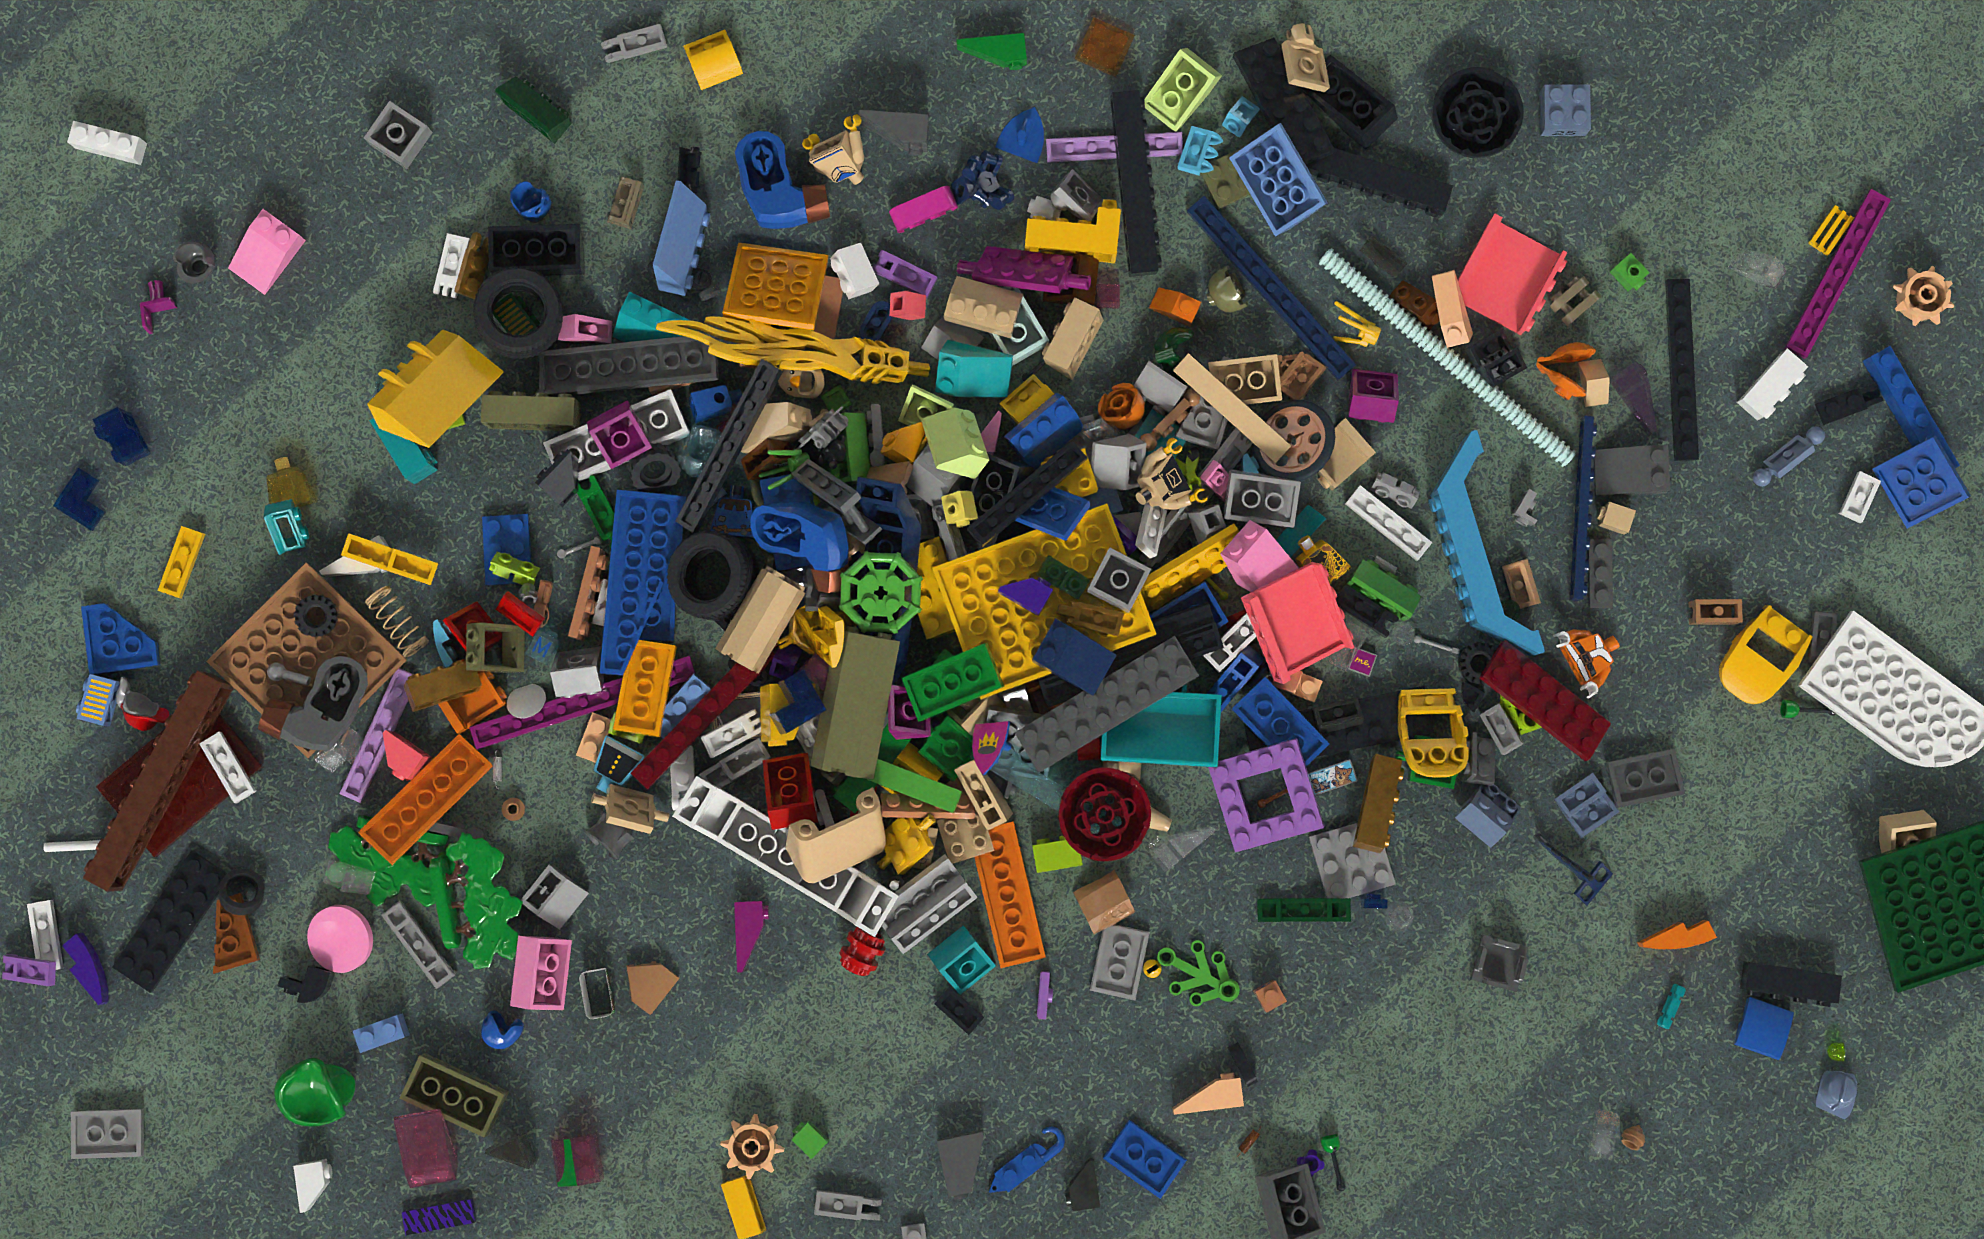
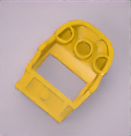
M1765 605L1762 608L1763 611L1736 635L1719 668V677L1723 686L1737 698L1749 704H1760L1767 701L1782 687L1799 667L1813 637L1772 609L1770 605ZM1757 629L1763 631L1795 655L1783 672L1746 646Z
M1455 688L1400 691L1398 700L1399 738L1407 764L1420 775L1427 777H1450L1461 772L1467 765L1469 758V748L1466 744L1468 729L1463 723L1461 706L1455 704L1453 697L1456 693ZM1449 713L1452 738L1409 740L1406 715Z

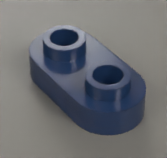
M878 301L871 307L859 329L861 339L881 340L893 319L892 316H889L890 304L888 302ZM885 310L887 314L885 317H879L878 312ZM868 330H874L875 335L873 337L867 336Z

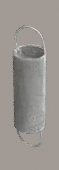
M1378 555L1376 556L1374 562L1386 572L1396 573L1397 567Z
M493 757V782L502 781V757Z

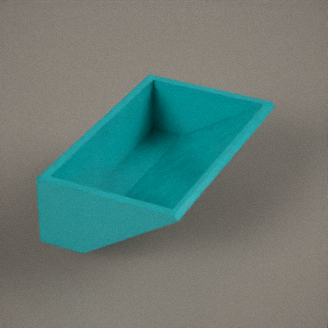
M1186 683L1181 686L1180 692L1168 694L1102 734L1101 760L1218 767L1222 695L1186 693Z

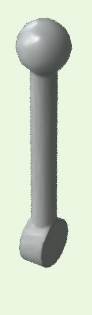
M596 536L594 540L573 548L558 550L557 556L561 559L565 558L567 554L588 546L600 545L603 540L600 536Z
M1419 634L1413 638L1415 643L1422 642L1452 653H1460V649L1424 639Z

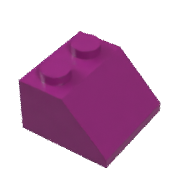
M1352 369L1348 417L1358 420L1366 419L1382 423H1394L1399 402L1398 374Z
M628 400L587 421L588 431L611 469L652 448Z

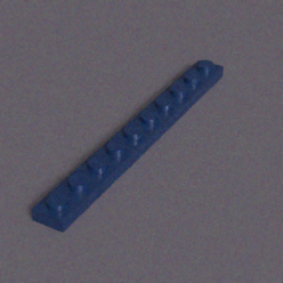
M1205 196L1187 210L1188 215L1319 361L1326 366L1327 370L1337 381L1356 365Z

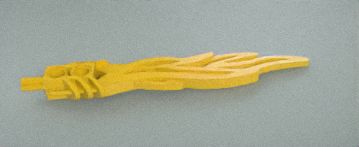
M716 316L706 317L704 323L729 332L718 330L701 322L689 320L664 321L656 325V329L659 331L690 337L709 345L708 353L714 356L747 365L758 366L761 359H764L773 365H779L781 369L817 370L823 368L849 380H857L861 377L860 382H868L873 379L871 382L873 384H878L882 381L903 382L907 374L923 377L929 376L930 366L928 363L909 361L908 351L889 347L886 343L877 340L873 341L858 337L832 340L823 334L807 329L783 330L752 319L747 323ZM688 328H692V329L704 331L705 333H707V334H709V335H712V336H714V337H717V338H719V339H722V340H726V341H730V342H735V343H743V344H726V343L720 342V341H718V340H716V339H714V338H712V337H710V336H708V335H705V334H703V333H700V332H698V331H694V330H691V329H688ZM757 337L769 343L761 344ZM805 347H808V348L816 349V350H819V351H822V352H816V351H801V350H804ZM857 353L860 354L859 363L852 357ZM869 360H874L877 364L871 363ZM891 363H895V364H897L899 367H895V366H893Z

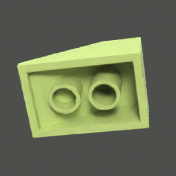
M1180 49L1144 99L1145 108L1173 131L1177 132L1209 95L1222 75L1190 49Z

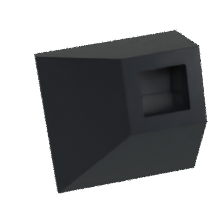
M568 449L565 452L563 450L554 457V463L549 468L545 467L537 475L538 480L535 482L561 507L579 491L578 458Z

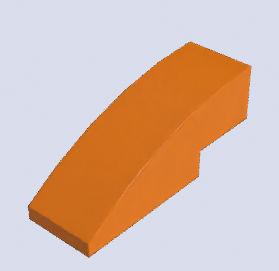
M1702 920L1688 928L1685 927L1683 922H1677L1637 943L1639 947L1679 949L1703 944L1717 938L1707 920Z

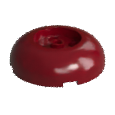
M1095 768L1080 774L1066 787L1059 803L1058 821L1062 835L1077 853L1096 861H1114L1131 854L1140 846L1150 827L1151 806L1144 788L1135 778L1118 769ZM1108 794L1114 796L1112 804H1107L1105 801V797ZM1090 801L1093 805L1090 811H1085L1083 808L1084 803ZM1101 809H1104L1106 812L1103 818L1098 816ZM1115 816L1121 818L1119 826H1114L1112 823ZM1094 823L1100 827L1097 833H1092L1090 830L1091 825Z

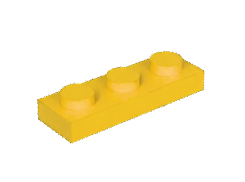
M181 526L157 591L182 599L204 540V533Z

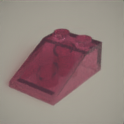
M441 1109L394 1117L403 1169L409 1187L413 1188L456 1180L458 1160Z

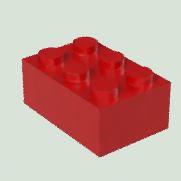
M802 753L762 760L767 812L772 830L787 828L790 824L803 819L810 820L813 823L818 822L809 754Z

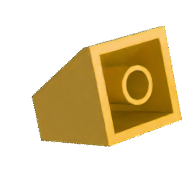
M768 684L760 687L761 742H768V746L787 745V741L794 740L815 691L816 684Z

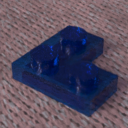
M78 468L53 506L93 531L105 514V511L87 500L99 480Z

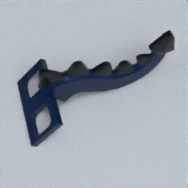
M1536 833L1534 836L1541 845L1583 881L1574 894L1588 906L1613 873L1601 861L1589 873L1551 846L1540 833ZM1603 867L1606 870V875L1598 882L1595 879V875ZM1588 885L1592 892L1584 900L1580 893Z

